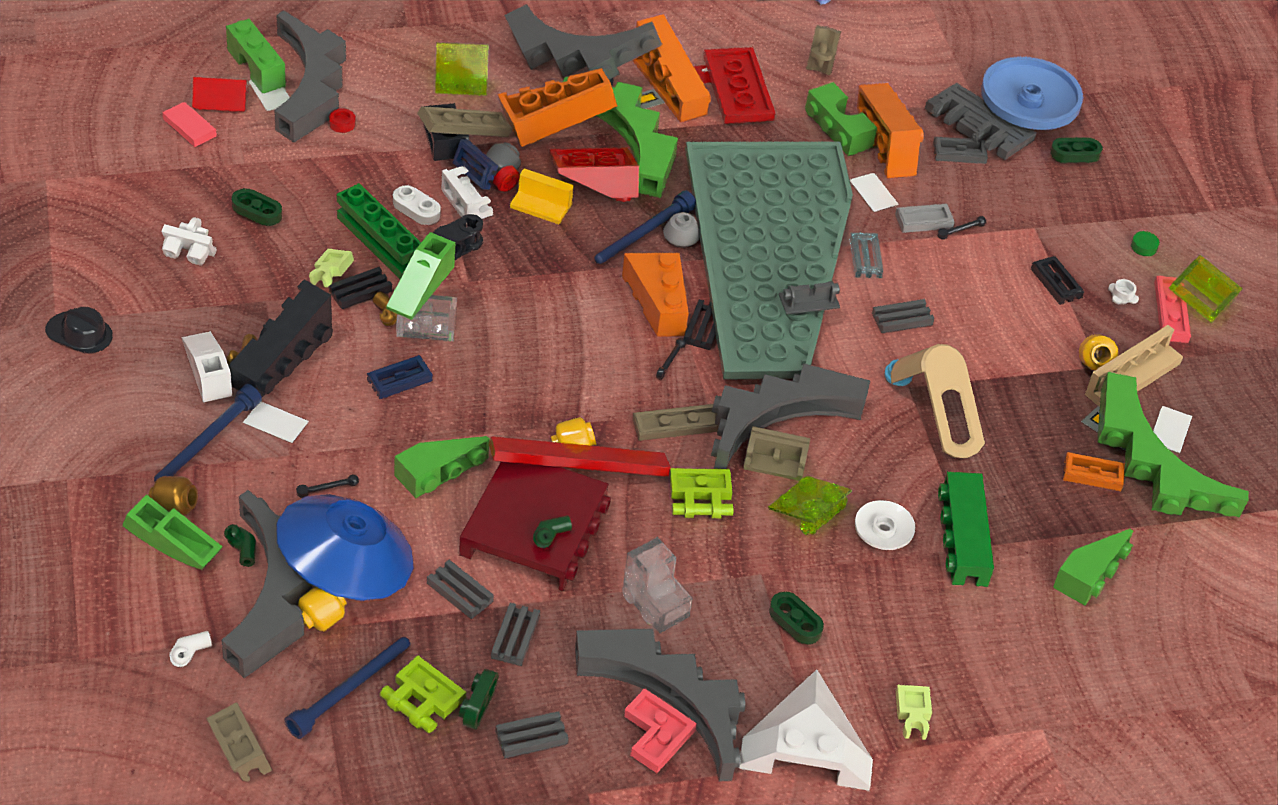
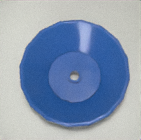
M331 494L306 496L287 506L276 523L277 545L288 565L309 584L334 596L359 601L387 598L405 587L414 570L412 548L401 529L382 512L356 499Z

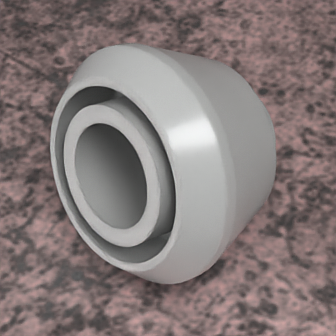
M685 212L673 215L663 231L666 240L676 247H689L700 238L696 219Z

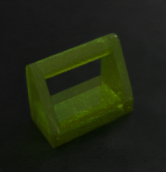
M1201 255L1169 287L1173 293L1211 323L1231 306L1243 289ZM1187 280L1217 304L1218 307L1213 311L1183 287L1182 284Z

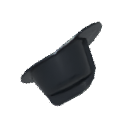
M78 307L56 314L49 319L45 326V332L49 339L83 353L102 351L110 345L113 339L110 326L104 322L102 315L97 310L90 307Z

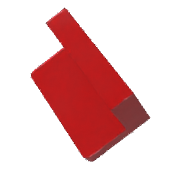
M193 77L192 108L244 112L246 110V93H249V82L238 79Z

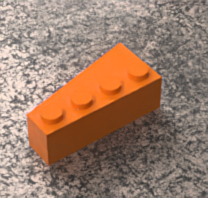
M664 14L637 21L636 28L652 21L662 45L633 59L635 65L680 123L707 115L708 105L711 101L709 91L705 88Z
M602 68L569 76L568 81L565 82L548 81L545 82V87L530 90L529 86L520 88V93L509 96L507 92L497 94L504 115L521 147L617 107L611 83Z
M889 83L859 85L857 110L859 113L863 112L877 127L874 146L878 145L880 153H878L877 157L879 162L886 164V169H884L886 178L916 176L920 143L923 142L922 128L919 127L913 115L909 113L905 104L901 102Z

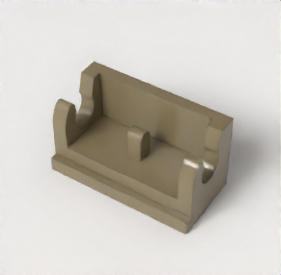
M752 426L744 469L802 481L811 438Z
M237 702L207 718L233 772L238 771L243 781L250 780L248 772L254 768H258L263 775L272 771Z

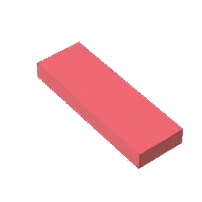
M1156 276L1154 284L1160 330L1169 325L1174 329L1170 341L1189 343L1191 333L1183 278Z

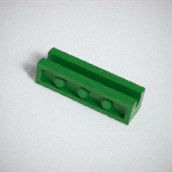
M360 183L337 193V203L342 207L337 210V218L401 279L416 248L421 242Z
M947 472L944 483H940L938 487V500L943 501L940 521L941 524L946 526V530L943 533V547L948 548L945 562L946 572L951 573L952 585H964L967 576H974L976 586L988 587L994 570L983 474Z

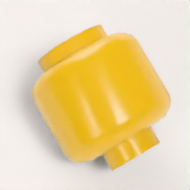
M1100 334L1085 338L1079 348V358L1082 364L1094 371L1119 356L1116 343L1109 337Z
M580 417L558 423L555 428L556 435L551 436L552 442L597 445L591 423H586Z
M317 587L308 591L298 602L305 627L310 629L314 626L319 631H326L342 619L345 615L344 606L347 605L343 597L334 596Z

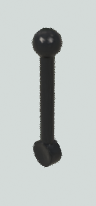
M979 216L975 221L948 230L941 228L938 230L937 236L944 240L948 238L949 234L976 225L984 226L986 218Z
M684 338L676 339V346L663 366L658 369L656 378L661 380L664 378L666 370L679 350L686 346Z
M352 474L348 479L315 486L299 485L296 488V493L298 497L304 498L311 492L348 484L356 486L359 483V477Z

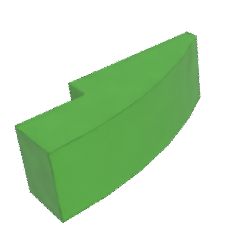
M147 494L126 515L122 525L139 539L160 552L201 570L223 547L173 508L168 512Z

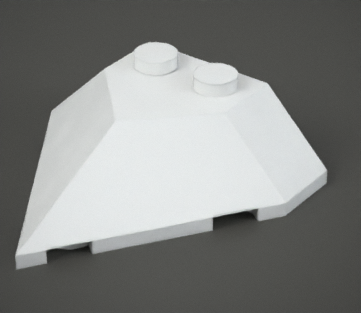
M817 669L743 737L739 769L771 774L775 759L838 770L837 785L870 790L873 759Z

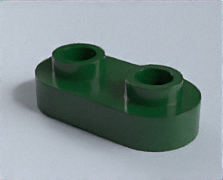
M1088 137L1057 138L1052 143L1050 154L1060 163H1090L1099 160L1103 147L1099 141Z
M249 188L239 189L232 194V208L236 213L264 226L276 225L282 220V206L278 201Z
M779 592L772 597L769 608L771 617L795 640L803 644H814L820 640L824 628L823 620L807 604L791 592Z
M484 669L482 674L477 673L471 686V692L473 693L470 699H464L459 711V717L463 718V726L475 730L479 727L496 690L499 678L498 672Z

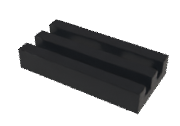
M1056 256L1032 262L1031 270L1059 305L1064 304L1066 299L1068 302L1074 300V297L1077 299L1083 297L1084 290Z
M380 267L332 283L329 286V292L340 308L345 309L374 298L378 292H383L384 294L392 292V283L390 281L387 282V276L382 274Z
M698 300L684 336L686 344L711 350L716 337L714 323L707 341H702L712 315L711 302H709V305H704V300ZM701 311H706L695 339H692L691 337Z

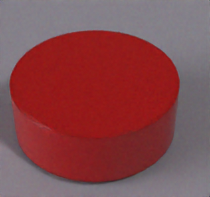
M344 108L332 111L329 115L330 128L339 133L352 131L356 126L355 114L351 110Z
M506 166L497 172L493 179V184L501 192L509 191L518 184L520 173L514 166Z

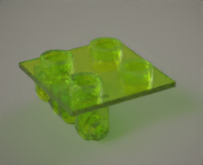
M437 42L435 93L487 95L489 45Z
M806 476L790 490L782 494L768 508L769 510L800 519L802 524L800 525V530L805 535L815 534L822 525L827 524L837 513L846 508V503L848 502L846 496L852 490Z

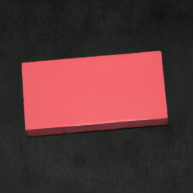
M185 102L162 112L163 120L194 147L217 136L216 129Z

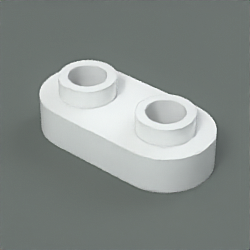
M408 185L398 187L393 192L394 207L422 225H432L439 221L441 207L434 199Z

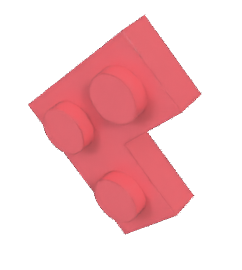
M645 688L627 706L624 713L625 718L646 731L641 739L631 748L630 756L655 773H658L696 731L697 727L696 722Z

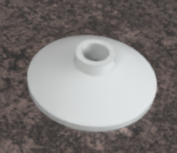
M879 500L869 502L859 509L855 518V528L858 535L867 544L882 550H895L906 546L912 540L915 533V522L912 515L904 507L894 502Z

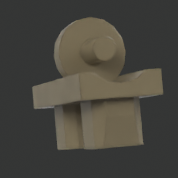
M816 26L806 69L831 75L841 31L830 27Z

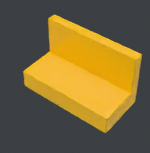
M524 168L519 178V191L510 203V208L559 225L572 205L574 185Z

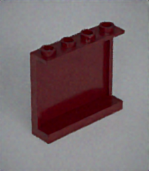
M500 462L460 535L459 556L471 560L476 549L558 577L560 578L559 590L563 591L568 580L573 581L579 567L577 562L579 558L584 559L588 552L590 544L588 539L590 535L596 536L598 532L601 513L606 514L611 503V497L607 496L609 483L561 467ZM569 515L572 523L571 531L557 533L553 542L546 548L538 547L535 544L533 534L541 521Z

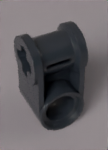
M467 214L447 225L440 226L433 233L455 242V260H457L461 256L478 250L482 246L483 237L480 232L483 229V220L478 215Z

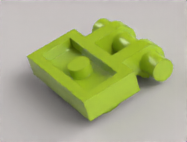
M670 469L671 499H683L684 502L672 503V515H684V518H694V515H711L712 519H721V516H733V504L721 503V500H731L732 498L730 469ZM694 499L710 500V503H694Z
M420 656L414 658L396 674V683L401 686L395 691L387 685L380 692V696L387 701L388 707L395 712H402L409 718L410 724L417 729L422 728L428 733L433 732L437 726V722L429 717L435 712L442 719H445L466 698L465 690ZM411 696L422 702L418 708L408 701Z

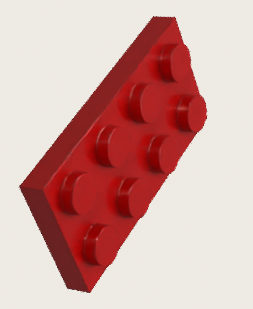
M754 48L704 50L703 58L724 124L774 121L775 110Z

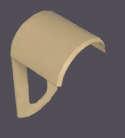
M937 344L900 358L894 364L891 371V384L924 372L943 452L954 458H968L977 454L984 446L985 441L967 364L961 353L948 344ZM949 389L960 393L970 439L963 444H957L951 438L941 396Z

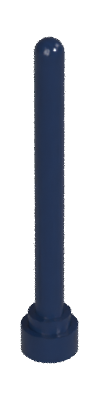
M683 190L674 197L672 205L596 254L595 262L598 264L604 263L669 220L673 215L681 212H691L696 206L694 196L689 191Z
M245 384L238 390L234 399L235 402L155 475L154 482L162 476H174L242 411L253 410L262 402V396L259 391L250 384Z
M406 637L399 638L308 709L294 710L284 719L289 732L297 739H302L313 729L312 726L315 724V719L408 649L410 646L409 639Z

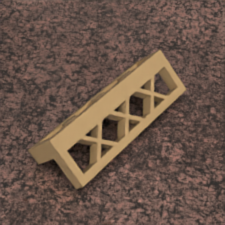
M1169 325L1165 326L1092 373L1085 395L1096 405L1100 406L1101 388L1108 372L1136 377L1138 392L1180 365L1183 356L1169 346L1174 329Z

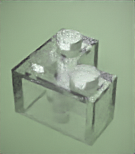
M431 295L412 320L397 314L396 336L454 342L457 297Z
M656 537L627 553L622 592L625 599L630 604L633 603L641 612L644 621L652 625L660 634L690 617L693 598L674 578L676 556Z

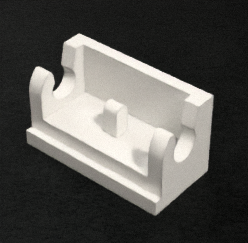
M466 167L442 170L441 191L461 217L467 214H474L483 219L493 215V209L487 205L491 200L488 197L480 196L471 184L469 177L458 179L459 175L468 172Z

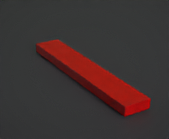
M491 436L489 443L493 460L500 462L663 477L669 476L671 469L663 452Z

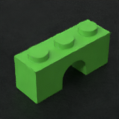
M246 19L227 25V50L239 65L248 63L250 78L260 92L264 94L286 87L285 62L252 21Z
M834 82L809 90L805 111L834 142H841L842 150L847 156L873 148L877 127L863 112L857 115H845L848 97Z

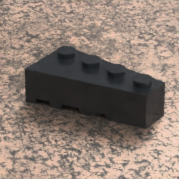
M304 279L298 285L300 292L294 299L288 297L281 305L284 310L276 320L269 319L263 325L259 339L255 340L252 338L230 363L232 387L240 390L245 384H250L263 397L265 394L271 393L284 377L290 376L303 360L309 359L321 344L328 342L333 333L331 294Z

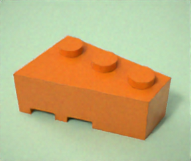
M624 253L622 278L632 288V295L642 305L643 313L657 337L685 336L688 306L680 253Z

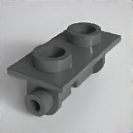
M833 281L814 284L813 289H810L809 285H790L787 289H783L782 293H779L786 315L840 308L836 298V294L840 292L839 284L833 283Z

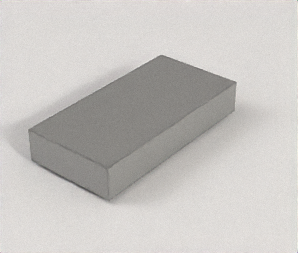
M948 204L899 207L895 213L902 233L939 230L941 228L951 229L955 223Z

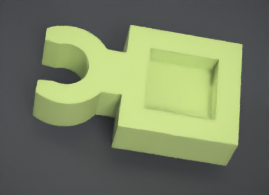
M327 249L314 264L315 269L309 274L311 283L316 285L318 281L322 280L324 287L330 286L333 282L332 277H341L354 262L352 251Z
M898 685L896 689L898 719L906 720L903 736L905 739H909L911 729L917 728L921 731V738L926 740L929 732V723L927 721H930L932 715L930 687Z

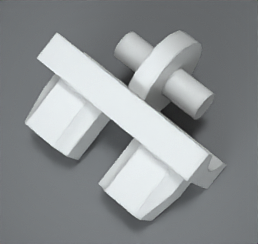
M193 217L189 224L181 222L179 228L166 224L163 226L161 232L165 239L162 251L165 256L176 259L179 257L182 248L189 250L186 256L188 261L200 266L203 265L208 255L214 257L217 249L212 245V237L207 236L208 229L201 227V220L199 218Z

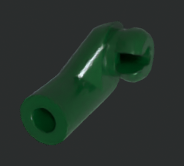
M569 515L541 521L533 534L535 544L538 547L546 548L553 542L557 533L571 531L572 523Z
M235 524L227 526L224 531V537L231 546L240 551L239 563L245 567L254 565L256 554L255 537L247 530Z

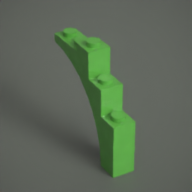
M565 77L563 82L568 81V77ZM617 82L616 87H612L617 107L596 116L611 125L632 149L635 160L639 165V193L661 198L676 158L678 138L658 133L660 112L640 108L642 87Z
M1111 372L1107 373L1100 394L1097 443L1106 444L1111 447L1126 448L1124 476L1153 482L1152 510L1166 514L1182 515L1184 508L1189 507L1199 511L1204 510L1220 513L1225 516L1240 517L1248 502L1249 491L1213 480L1181 461L1162 443L1145 418L1137 395L1136 377Z

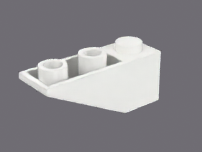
M211 331L182 337L202 401L208 402L231 397V372L224 352Z

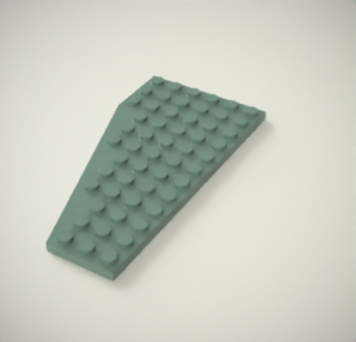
M686 142L685 151L692 194L696 200L695 212L700 231V242L723 380L763 379L764 374L781 379H793L795 373L801 374L803 363L812 364L825 310L786 315L779 293H782L783 289H787L790 285H809L810 289H813L814 284L826 283L833 279L853 196L841 142Z

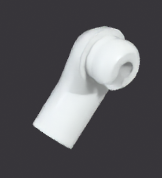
M205 631L179 638L170 652L172 664L183 667L190 662L196 650L211 647L212 643L209 632Z

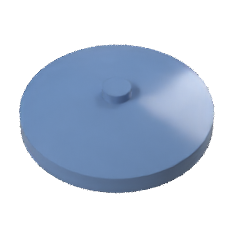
M1011 57L994 63L986 71L981 86L983 100L992 112L1009 123L1028 129L1049 130L1063 127L1078 116L1083 102L1081 86L1069 72L1054 63L1032 57Z

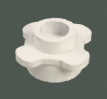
M1120 279L1116 283L1109 285L1108 290L1112 292V301L1114 303L1127 304L1130 302L1131 304H1136L1139 297L1135 295L1137 288L1132 281Z

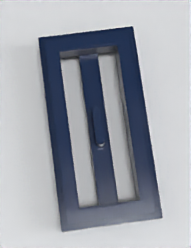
M461 139L453 164L457 167H466L468 172L465 174L482 189H490L491 184L489 180L494 179L495 175L492 171H497L498 165L469 140ZM461 157L465 158L468 164ZM473 168H476L479 172L483 174V176H481Z
M420 355L367 373V381L369 384L372 383V388L374 392L377 391L379 399L431 382L433 374Z

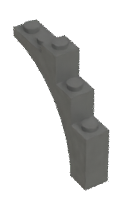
M527 4L504 15L531 70L554 59L563 77L587 66L589 71L602 68L607 78L611 79L620 74L617 67L662 45L652 21L616 34L584 36L561 32L546 25L533 14Z
M282 11L276 15L277 35L286 41L299 55L304 65L305 73L297 90L286 102L274 110L275 131L295 143L327 122L330 113L339 109V93L336 91L343 87L342 66L340 64L346 61V41L328 29L318 33L296 17H293L286 11Z
M803 363L801 374L795 373L793 381L764 374L762 384H756L754 392L725 385L722 396H715L712 412L717 413L715 424L719 426L717 435L722 436L721 440L715 439L711 456L716 457L714 469H727L734 453L743 442L750 438L752 426L765 428L776 422L794 417L812 415L841 416L861 420L870 380Z
M249 490L239 496L240 516L252 528L263 546L268 562V570L264 587L254 607L243 621L221 640L223 659L243 678H246L304 636V619L302 611L298 607V602L303 595L312 589V585L288 565L277 545L276 523L281 515H276L264 499L257 498Z
M653 629L577 631L575 642L577 676L604 677L627 682L642 689L645 688L670 703L679 712L697 723L696 730L704 739L714 759L719 781L733 780L735 768L740 767L739 748H734L733 740L736 739V725L738 724L739 714L745 711L744 692H739L737 679L703 680L702 667H697L695 654L661 655L660 641H655Z

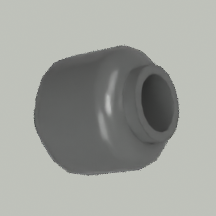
M496 143L486 153V156L498 165L497 171H492L494 175L506 166L512 165L517 170L521 166L519 151L509 143Z

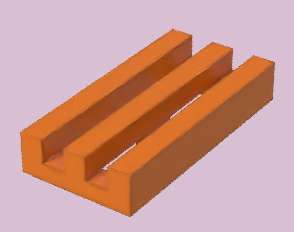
M1066 453L1064 481L1116 491L1122 490L1125 463Z

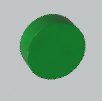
M1140 231L1133 236L1131 247L1134 252L1141 256H1152L1157 252L1160 241L1153 233Z

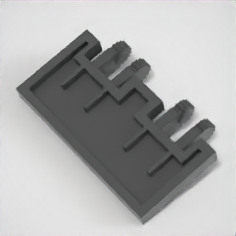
M958 83L932 97L925 105V110L935 117L945 113L944 123L950 126L957 121L956 129L974 142L978 143L986 139L984 148L988 151L999 147L996 155L1004 160L1033 142L1037 133L1032 129L1020 127L1003 120L990 110L982 98Z

